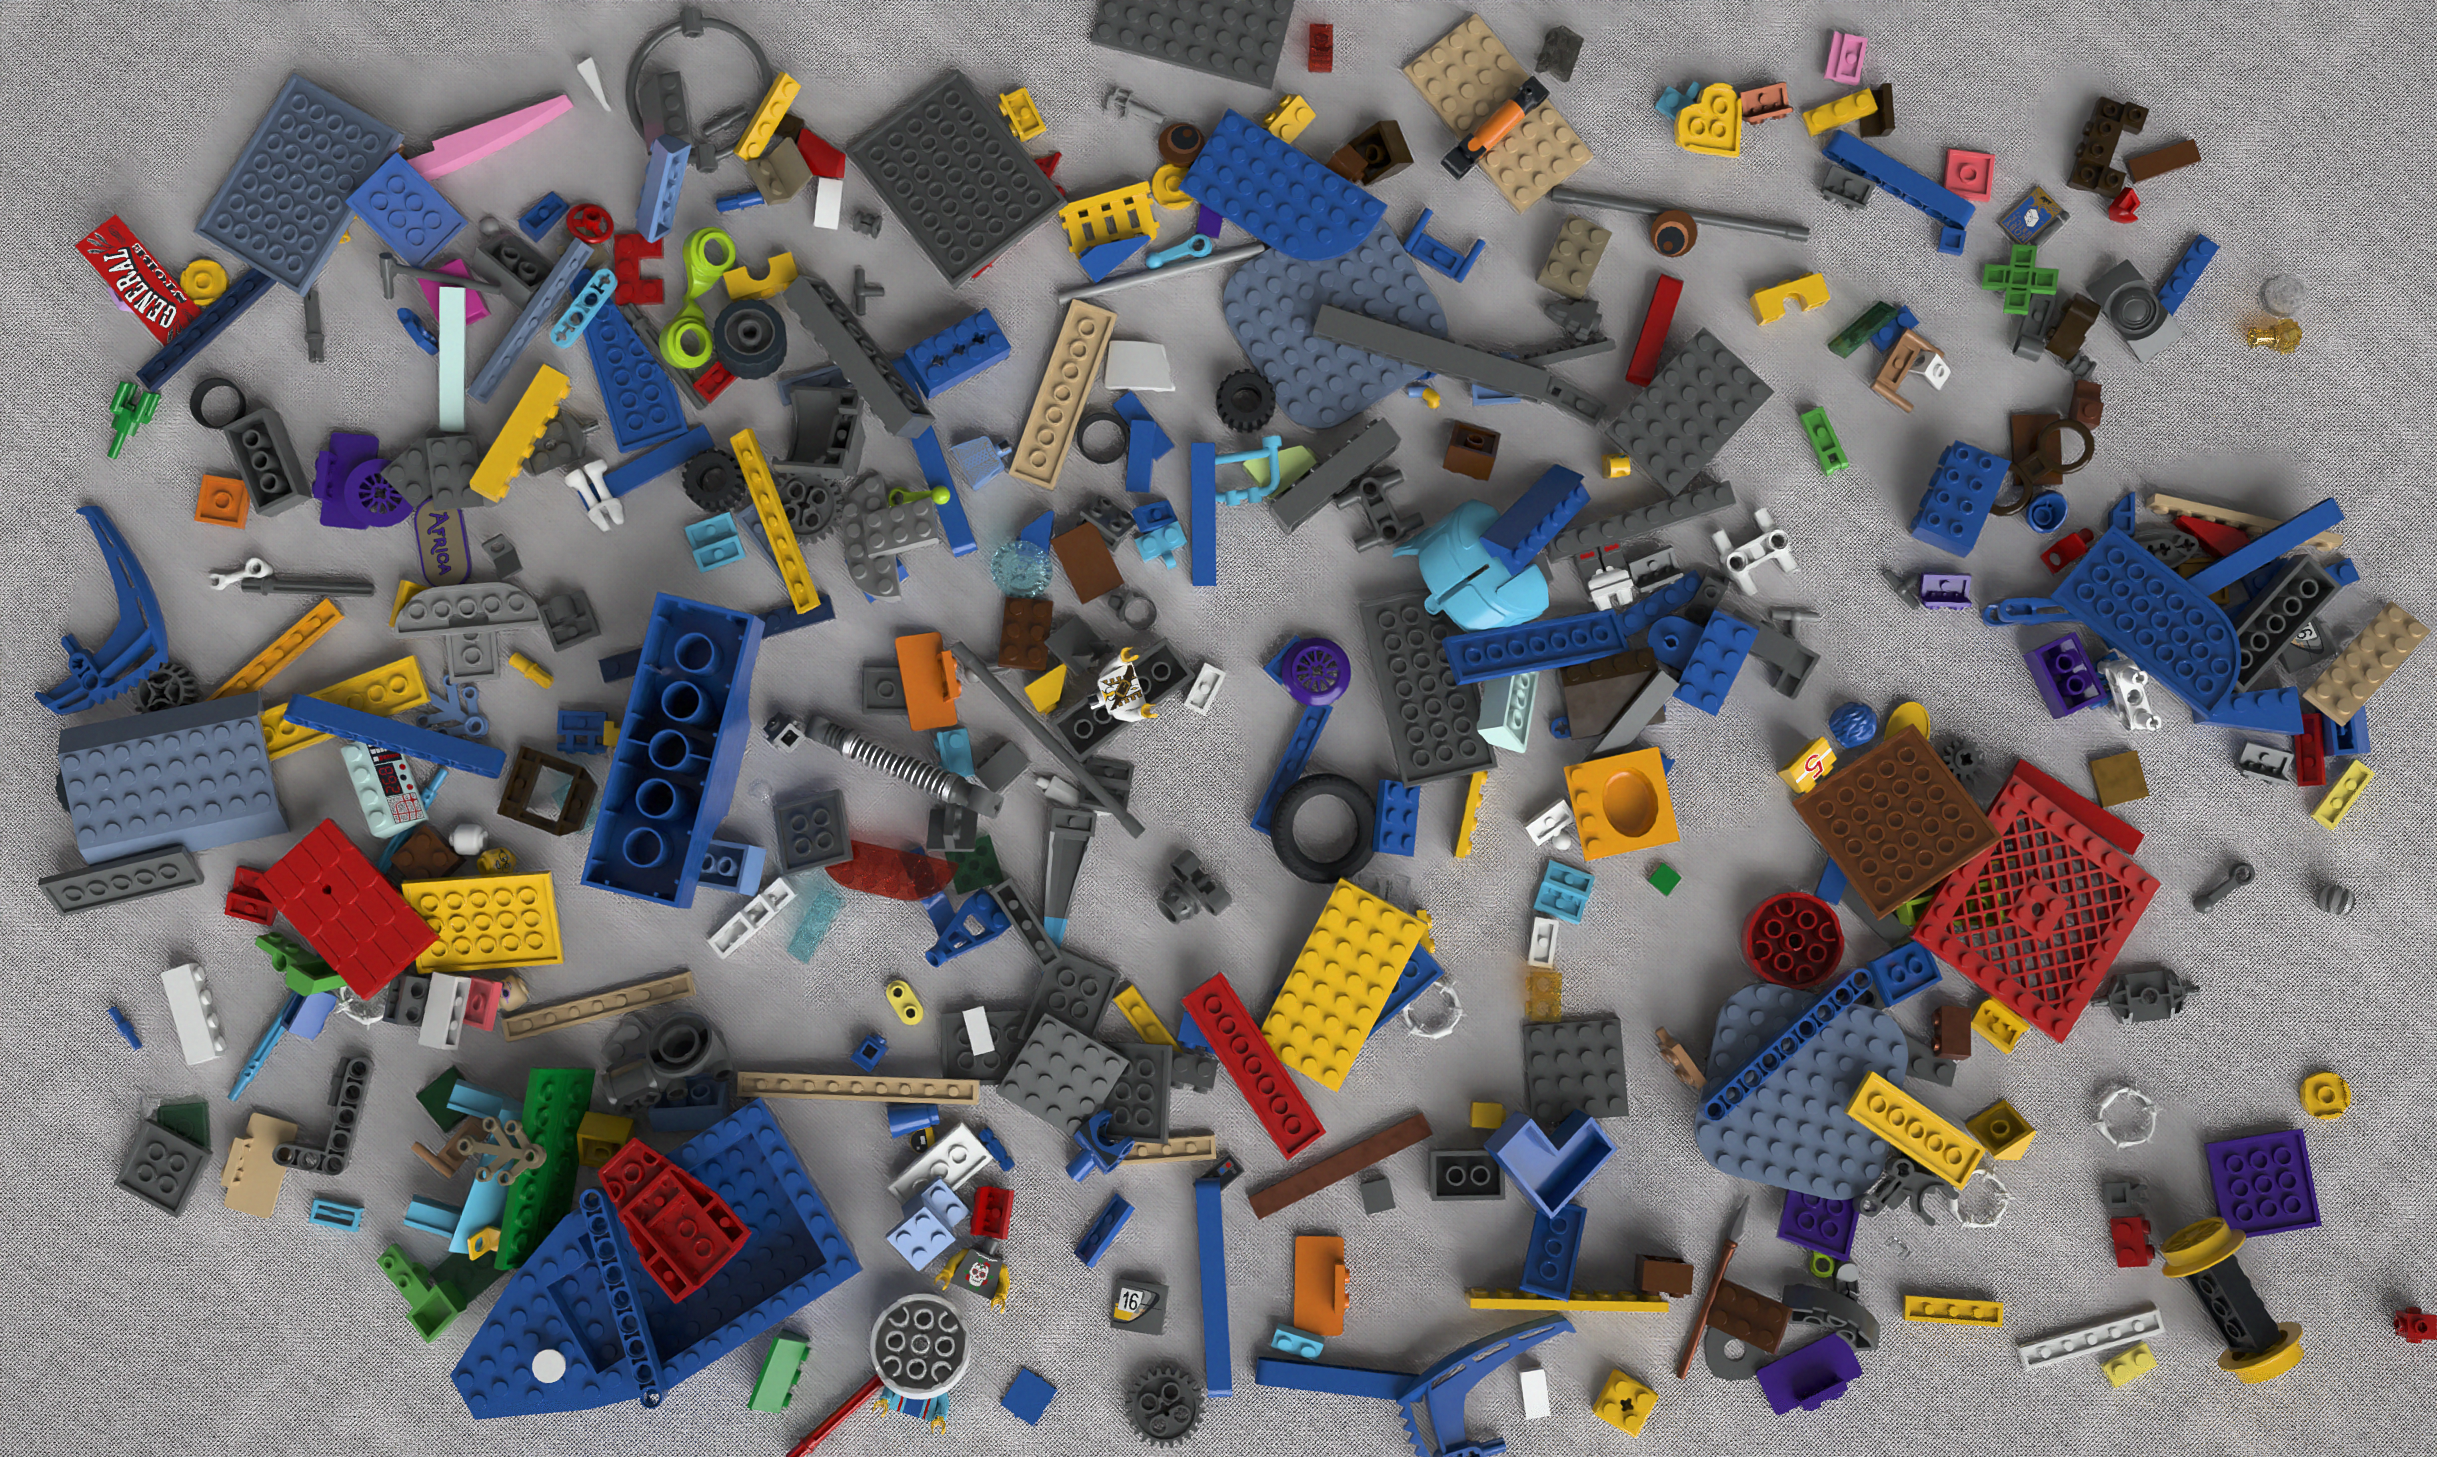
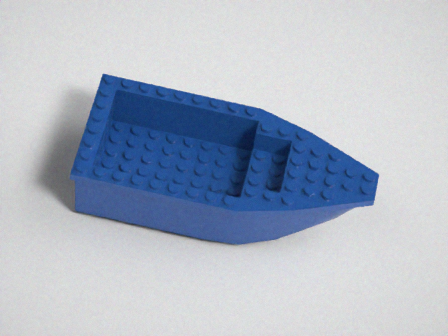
M759 1097L664 1155L671 1162L717 1192L752 1231L743 1247L704 1285L679 1303L675 1304L643 1267L639 1259L640 1256L629 1239L630 1235L624 1223H621L614 1203L611 1202L668 1390L863 1270L858 1261L859 1258L854 1251L855 1248L848 1241L829 1204L779 1124L775 1113L773 1114L769 1105H766L762 1097ZM597 1196L590 1202L593 1205H597L599 1202V1197ZM581 1207L566 1215L513 1276L450 1374L453 1383L475 1420L589 1410L639 1398ZM598 1217L596 1221L597 1226L604 1230L606 1228V1221L604 1218ZM608 1241L604 1243L605 1251L612 1254L614 1251L612 1243ZM613 1266L611 1269L612 1275L615 1278H620V1268ZM623 1290L619 1292L620 1300L627 1303L629 1300L627 1292ZM627 1315V1324L635 1327V1317ZM634 1340L635 1349L640 1352L643 1351L644 1344L640 1340ZM546 1349H553L562 1353L566 1360V1369L563 1376L552 1383L539 1381L532 1370L535 1356ZM642 1364V1373L646 1376H651V1368L646 1364ZM649 1389V1395L658 1393L654 1389Z

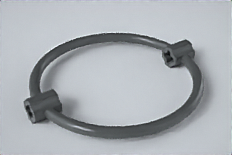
M692 7L685 8L680 12L681 21L672 23L654 34L637 53L631 65L626 84L628 113L634 128L646 143L644 127L636 105V82L645 59L661 41L679 31H682L684 37L699 38L704 34L703 27L720 29L734 35L747 45L758 61L763 77V101L773 85L769 63L756 41L745 31L729 22L714 18H703L701 10ZM741 137L731 145L718 151L715 145L700 144L695 147V154H689L687 164H696L699 173H714L716 170H719V160L735 154L733 150Z

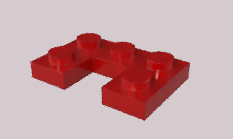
M642 234L614 235L615 276L618 280L615 288L616 305L626 306L630 303L636 306L665 305L664 280H641V259H664V237L650 243Z

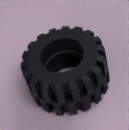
M1239 369L1235 371L1234 375H1227L1225 381L1222 380L1220 388L1217 390L1216 406L1218 415L1221 416V421L1224 424L1227 423L1228 428L1231 430L1235 428L1239 433H1242L1243 430L1247 431V433H1252L1254 429L1258 431L1262 429L1264 424L1267 425L1270 418L1274 414L1276 393L1273 390L1274 386L1272 383L1268 382V378L1265 375L1263 377L1260 376V372L1256 370L1252 373L1250 369H1245V372H1240ZM1241 390H1250L1258 395L1260 405L1252 412L1243 413L1232 405V397Z
M708 448V452L704 450L698 451L699 456L692 455L690 457L692 462L690 464L686 462L684 467L687 470L682 472V477L685 479L682 482L683 487L686 489L685 493L693 502L705 510L708 509L711 512L719 510L723 512L726 511V507L732 509L735 507L733 503L736 500L738 502L742 500L740 497L741 493L745 494L746 492L744 484L747 483L739 462L732 455L720 449L715 451L713 448ZM712 469H724L727 479L722 489L713 493L704 491V476Z

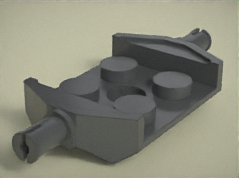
M565 411L561 412V416L548 420L545 425L547 430L541 439H536L533 444L535 449L529 459L525 457L521 465L531 476L535 477L585 457L587 434L601 429L598 421L595 420L585 425H579ZM550 440H556V449L548 452L545 448L546 443Z
M2164 969L2160 971L2112 975L2107 995L2091 997L2090 1001L2095 1002L2091 1003L2092 1007L2108 1006L2117 1021L2121 1024L2179 1018L2183 1011L2184 999L2188 996H2200L2201 992L2193 991L2200 990L2198 985L2182 986L2178 976L2172 969ZM2146 990H2151L2154 994V999L2149 1004L2143 999V994Z

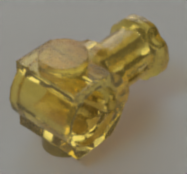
M2293 319L2279 320L2278 325H2271L2268 329L2250 327L2247 334V344L2249 348L2267 345L2268 348L2274 351H2280V354L2295 353V347L2300 345L2299 341L2302 338V330L2298 326V322H2293ZM2284 332L2289 336V341L2285 339Z

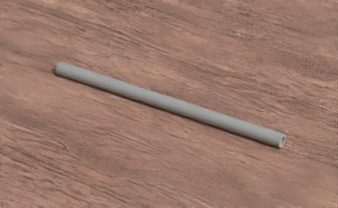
M1263 243L1058 293L1057 295L1060 305L1071 303L1073 299L1083 300L1253 258L1265 250Z

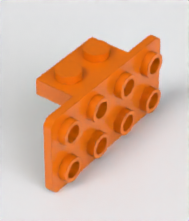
M931 632L896 638L894 645L910 729L915 732L955 725L957 723L954 700L960 697L961 684L959 680H956V659L952 656L951 650L944 651L941 634L939 632Z
M1299 1235L1296 1237L1294 1328L1319 1336H1340L1343 1333V1315L1345 1308H1349V1293H1345V1283L1350 1282V1269L1345 1268L1344 1239L1341 1236Z

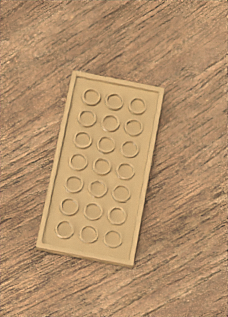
M1477 13L1403 69L1406 77L1460 142L1469 133H1474L1517 93L1523 83L1530 78ZM1546 98L1540 106L1531 110L1488 150L1484 158L1478 162V165L1520 215L1549 193L1553 187L1558 186L1590 161L1594 155Z

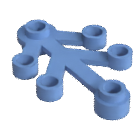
M449 674L445 675L443 684L447 689L449 703L428 690L432 700L429 702L444 712L419 715L416 719L417 726L428 729L432 724L456 719L463 723V725L452 728L440 727L436 732L441 733L443 730H446L448 735L452 737L464 734L476 739L484 737L489 730V723L485 717L479 714L477 704L479 691L471 686L463 690L462 695L467 700L469 715L461 710L457 690L459 683L449 686ZM470 690L474 691L472 698H468L467 695ZM424 717L428 719V723L425 726L421 724V720ZM479 722L481 728L475 731L474 725Z

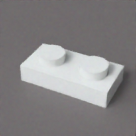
M1205 663L1184 706L1206 716L1227 673Z
M1534 917L1527 965L1552 968L1559 925L1558 920Z

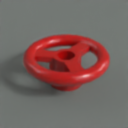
M591 203L575 205L566 216V224L571 234L585 243H602L613 234L614 222L612 217L605 209ZM583 211L581 219H574L578 212ZM602 217L607 223V229L604 233L599 228ZM576 227H585L587 230H591L596 237L584 235Z

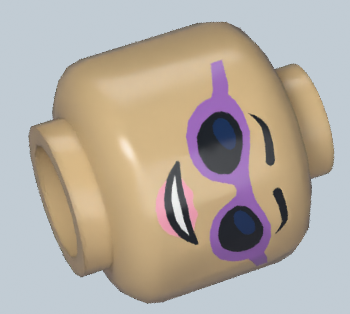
M510 975L500 981L503 984L497 1009L502 1007L505 1011L510 1012L527 1001V994L530 992L521 977L516 978Z

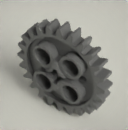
M786 473L788 478L786 480L779 477L781 485H775L786 516L790 509L794 508L796 510L795 518L792 520L788 519L797 544L801 539L802 544L807 545L809 538L813 544H817V537L825 541L826 532L833 535L831 527H840L836 519L842 518V515L838 512L844 508L843 505L839 504V501L843 500L844 496L837 495L841 487H832L836 480H827L822 478L821 475H793L792 473ZM801 485L803 492L799 497H795L794 490L797 486ZM824 492L825 500L818 504L816 497L819 493ZM803 503L810 504L809 509L802 508ZM813 515H817L818 523L811 527L809 523L810 518Z
M1158 1366L1157 1374H1153L1149 1369L1147 1371L1148 1378L1139 1375L1141 1384L1132 1383V1387L1136 1392L1128 1391V1396L1133 1399L1126 1401L1125 1406L1132 1408L1126 1412L1127 1417H1133L1129 1422V1426H1137L1134 1431L1135 1435L1143 1433L1142 1442L1150 1438L1151 1447H1153L1156 1441L1159 1442L1160 1449H1163L1165 1442H1168L1170 1448H1173L1175 1440L1180 1445H1183L1182 1437L1185 1436L1190 1440L1191 1434L1189 1431L1198 1432V1427L1195 1423L1203 1422V1419L1198 1414L1205 1413V1408L1198 1405L1204 1403V1398L1197 1397L1202 1390L1201 1388L1193 1389L1196 1380L1188 1382L1189 1373L1184 1374L1182 1377L1179 1376L1180 1368H1177L1175 1373H1171L1170 1366H1167L1166 1372L1162 1373L1160 1366ZM1174 1385L1178 1392L1174 1396H1168L1164 1391L1165 1387ZM1148 1395L1156 1400V1403L1150 1407L1145 1406L1142 1402V1399ZM1180 1397H1185L1184 1401L1172 1404ZM1162 1402L1170 1405L1169 1412H1166L1164 1409L1159 1410ZM1178 1408H1185L1188 1411V1415L1180 1419L1176 1417L1174 1412ZM1159 1410L1152 1416L1148 1418L1145 1417V1414ZM1157 1418H1161L1166 1422V1426L1163 1429H1156L1152 1422Z

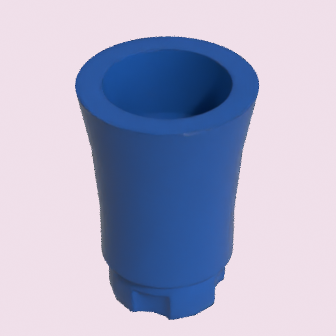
M936 1103L886 1106L893 1139L920 1129L929 1128L931 1125L940 1124Z

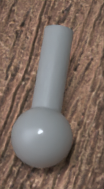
M486 218L481 222L480 228L484 235L495 238L501 234L499 232L500 225L497 220ZM504 241L500 248L502 250V248L510 247V245Z

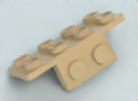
M258 1112L251 1115L245 1135L235 1137L228 1147V1154H230L228 1161L221 1170L220 1177L222 1180L220 1185L228 1187L224 1200L225 1207L262 1218H270L272 1216L287 1167L280 1166L273 1161L272 1152L275 1147L283 1142H295L299 1130L298 1124ZM283 1147L281 1149V1156L285 1159H290L291 1150Z

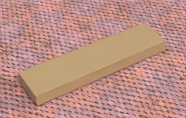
M1215 1134L1168 1137V1144L1135 1142L1133 1148L1119 1166L1216 1159Z

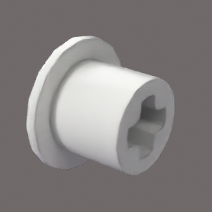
M553 1349L539 1352L532 1363L535 1377L544 1383H552L559 1380L566 1369L564 1355Z

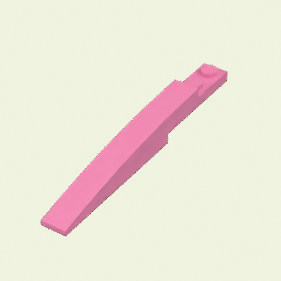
M565 94L432 141L434 151L406 160V162L427 182L517 141L574 107L573 103Z

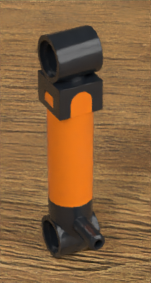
M1531 76L1518 89L1517 93L1474 133H1469L1458 144V147L1452 149L1444 157L1440 164L1457 181L1460 180L1484 158L1488 150L1531 110L1540 106L1549 96L1550 92L1535 76Z

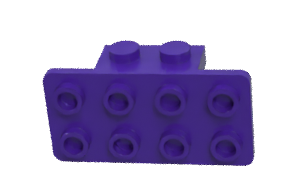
M335 432L331 435L329 451H319V457L315 460L317 474L316 480L312 484V493L314 494L313 498L322 501L321 525L366 530L369 525L355 518L349 511L344 498V486L349 474L355 467L365 461L377 459L379 439L377 437ZM371 476L368 477L366 481L374 486L373 478ZM362 483L360 489L371 490L365 483ZM359 493L360 499H363L371 495L366 493ZM372 499L363 502V506L367 508L368 505L372 502Z
M1836 1331L1757 1369L1755 1374L1773 1412L1776 1415H1782L1798 1406L1804 1411H1814L1822 1406V1402L1842 1397L1844 1395L1843 1392L1848 1390L1846 1383L1861 1376L1862 1369L1852 1348L1842 1338L1837 1336Z

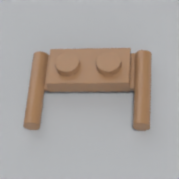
M1906 327L1902 331L1901 337L1897 338L1874 377L1876 380L1872 382L1870 388L1907 413H1910L1914 405L1895 393L1913 364L1920 349L1937 353L1941 359L1945 353Z
M471 1115L437 1156L418 1141L410 1149L450 1179L470 1156L462 1155L458 1151L457 1143L460 1138L465 1135H476L480 1142H482L489 1132L483 1128V1118ZM490 1121V1127H491V1128L493 1127V1122H492V1121Z

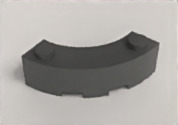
M1801 1283L1784 1285L1782 1303L1793 1308L1788 1321L1789 1324H1803L1818 1328L1825 1325L1836 1330V1335L1848 1343L1854 1352L1878 1350L1880 1324L1863 1306L1844 1295L1827 1289L1806 1286Z

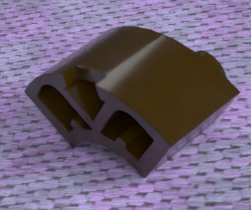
M2078 292L2071 299L2068 297L2060 308L2062 314L2055 327L2051 326L2044 337L2047 339L2045 349L2070 363L2087 338L2085 336L2086 332L2094 325L2101 305Z

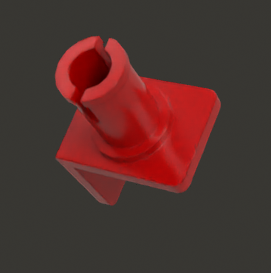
M2083 528L2078 533L2073 532L2053 544L2040 555V558L2049 570L2056 574L2071 561L2089 551L2086 544L2094 539V534L2088 528ZM2051 553H2055L2059 556V565H2055L2051 562Z

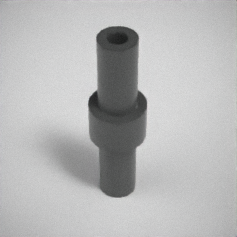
M741 107L729 115L724 114L718 117V121L702 130L708 138L722 129L727 130L733 127V123L748 114L744 107Z
M340 1058L336 1075L332 1076L330 1083L332 1088L327 1102L328 1105L337 1106L350 1058Z

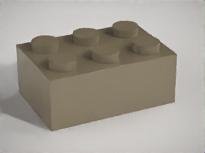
M1569 213L1537 280V284L1580 302L1612 232Z

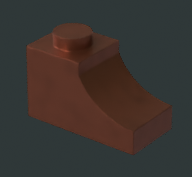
M2080 379L2075 381L2068 419L2083 423L2090 431L2100 425L2104 406L2100 399L2101 384Z

